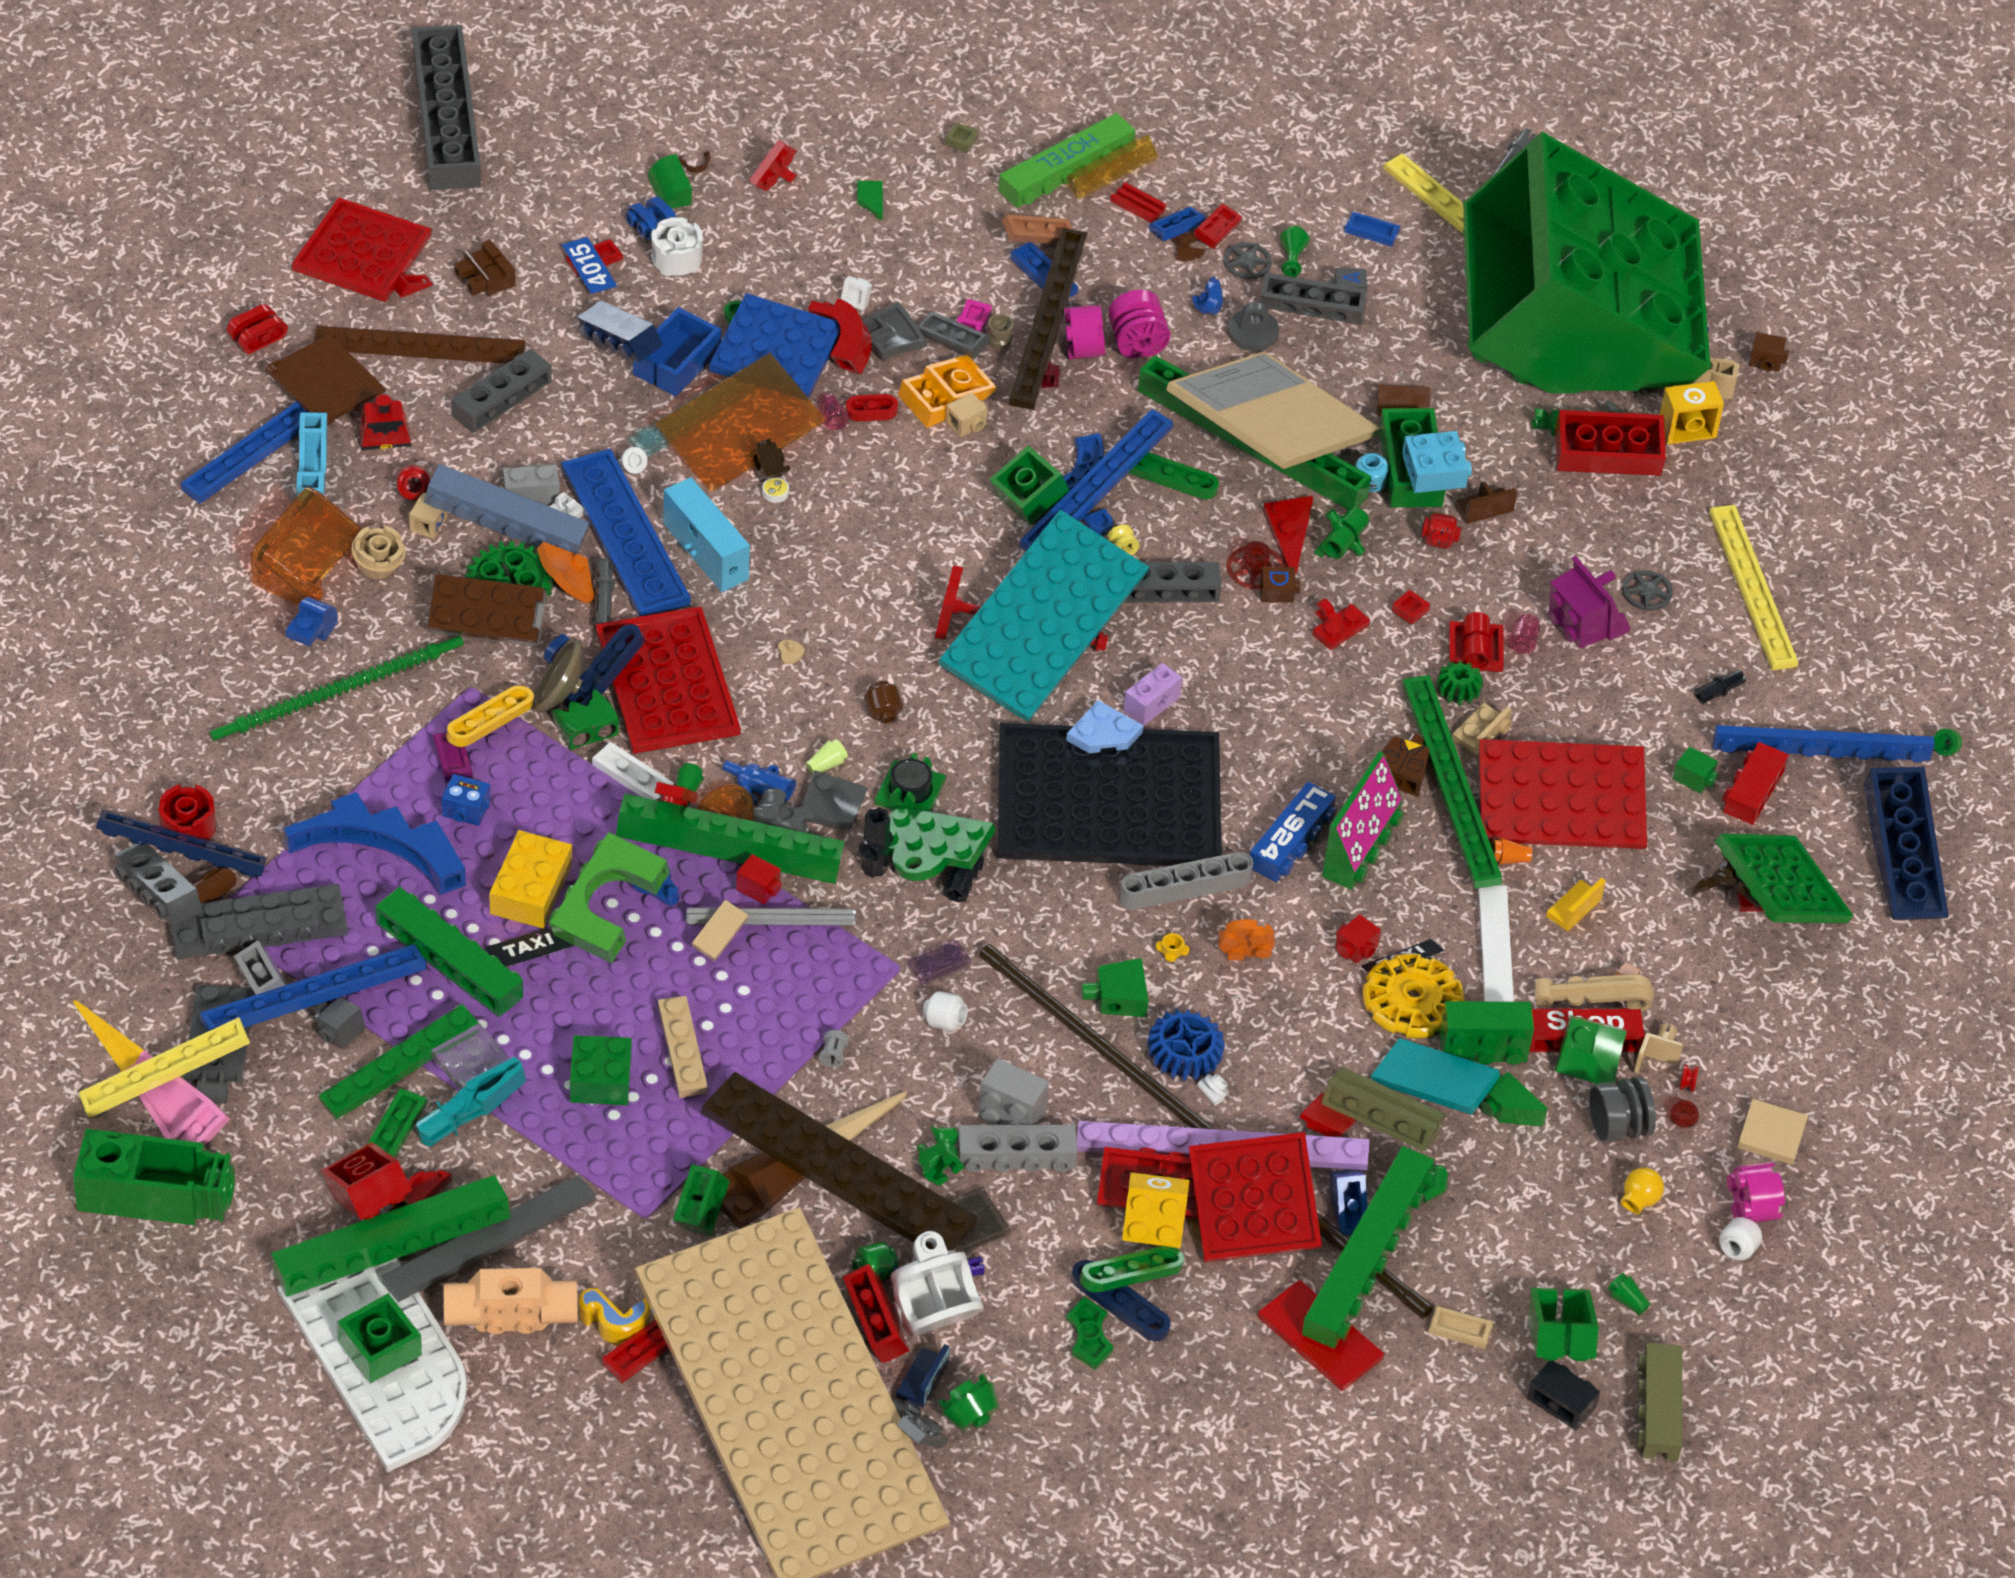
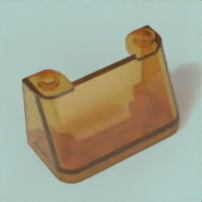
M306 487L255 544L251 554L253 585L297 606L306 597H312L320 601L324 592L322 589V579L347 551L352 554V543L363 528L321 492L311 487Z

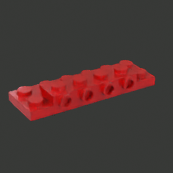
M1104 1146L1097 1206L1126 1210L1130 1175L1132 1172L1189 1180L1185 1218L1198 1219L1190 1158L1186 1157V1154L1169 1152L1166 1155L1158 1154L1157 1150L1152 1148H1140L1139 1151Z

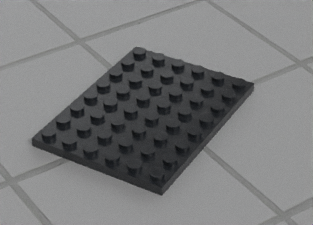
M1000 723L998 781L999 859L1172 866L1222 855L1219 732L1143 729V733L1126 750H1116V747L1102 748L1097 753H1088L1066 741L1067 733L1073 726Z

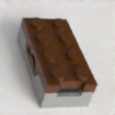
M436 574L428 629L431 634L454 637L460 635L462 638L539 647L547 594L542 587Z

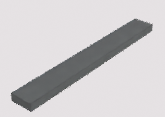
M577 1175L511 1209L510 1219L456 1237L382 1275L381 1282L397 1302H400L586 1206L595 1200L596 1194L581 1176Z

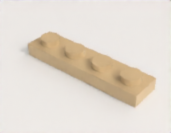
M681 996L658 1000V1010L679 1098L708 1094V1086L687 997Z

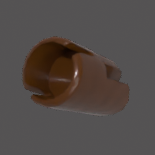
M214 868L191 884L197 889L200 903L216 901L228 893L235 886L237 879L232 870Z

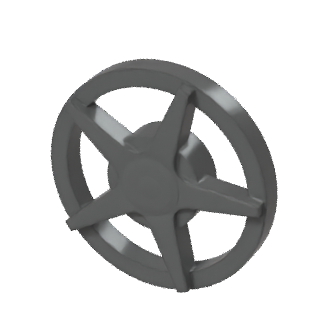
M1244 242L1230 246L1224 256V265L1232 275L1238 278L1257 279L1270 271L1272 258L1270 253L1258 243ZM1241 248H1251L1250 251H1245V252L1242 251V250H1240V249H1241ZM1257 250L1261 252L1266 257V259L1258 257L1256 255ZM1233 252L1238 256V259L1229 263L1228 257ZM1257 265H1267L1264 270L1258 273L1253 271ZM1240 266L1243 269H1247L1249 274L1241 273L1235 270L1234 267Z
M1644 570L1634 571V573L1630 574L1623 583L1622 592L1627 602L1641 610L1655 611L1669 604L1673 589L1663 574ZM1642 576L1653 577L1656 579L1649 581L1645 580ZM1635 578L1639 583L1638 586L1627 589L1628 583ZM1662 582L1666 586L1668 593L1660 590L1657 585ZM1629 594H1638L1640 598L1644 599L1645 604L1635 601ZM1656 597L1665 599L1659 604L1649 605V600Z

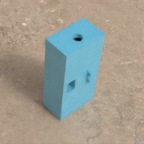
M692 477L664 489L663 524L717 588L723 592L749 580L750 545Z

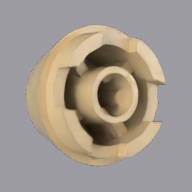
M367 526L354 539L351 548L352 555L359 571L363 575L372 579L387 578L404 561L406 549L401 541L402 537L396 530L388 526H383V529H369L370 526Z

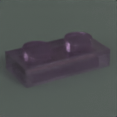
M955 940L908 960L907 966L922 986L971 965V958L958 940Z

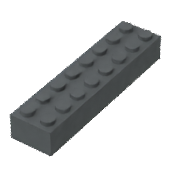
M462 25L412 28L413 57L430 190L481 187V165Z

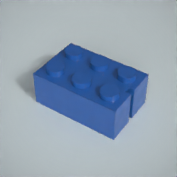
M677 307L656 329L663 346L640 362L633 360V375L650 384L657 382L658 388L675 397L712 360L721 343V328L680 307Z

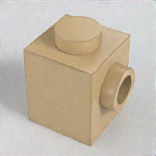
M971 392L946 405L945 422L960 437L973 431L978 432L986 425L987 406Z

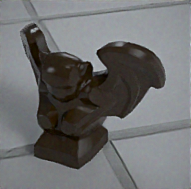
M1725 857L1711 877H1705L1692 888L1691 897H1695L1701 892H1706L1720 885L1732 886L1754 906L1761 908L1758 901L1751 896L1750 890L1743 880L1736 875V870Z

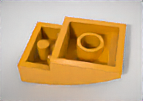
M964 355L925 367L924 374L902 380L898 396L924 426L929 428L945 420L947 404L971 392L979 400L983 401L995 392L997 387L969 356Z

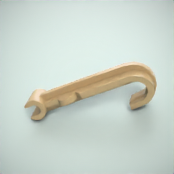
M1636 974L1589 977L1585 982L1582 977L1573 976L1569 978L1567 983L1554 984L1547 978L1535 980V1000L1538 1007H1551L1554 1001L1568 1000V1003L1572 1006H1580L1586 999L1590 1003L1626 1001L1627 1008L1641 1009L1642 1012L1652 1007L1654 990L1650 980Z

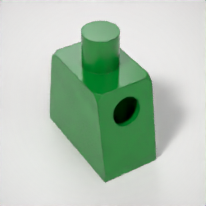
M1142 958L1099 966L1097 968L1096 982L1081 983L1082 1000L1098 999L1101 1014L1147 1017L1149 1000Z

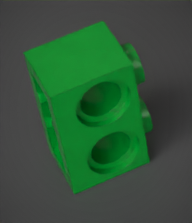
M692 1164L673 1220L685 1230L712 1236L730 1181L717 1170Z

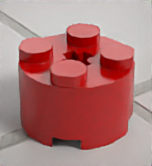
M180 784L167 789L160 797L158 814L161 827L206 840L211 839L216 832V815L213 796L207 789L199 785H195V788H181Z

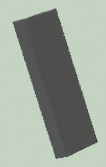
M933 311L918 325L925 338L974 359L991 342L989 335Z

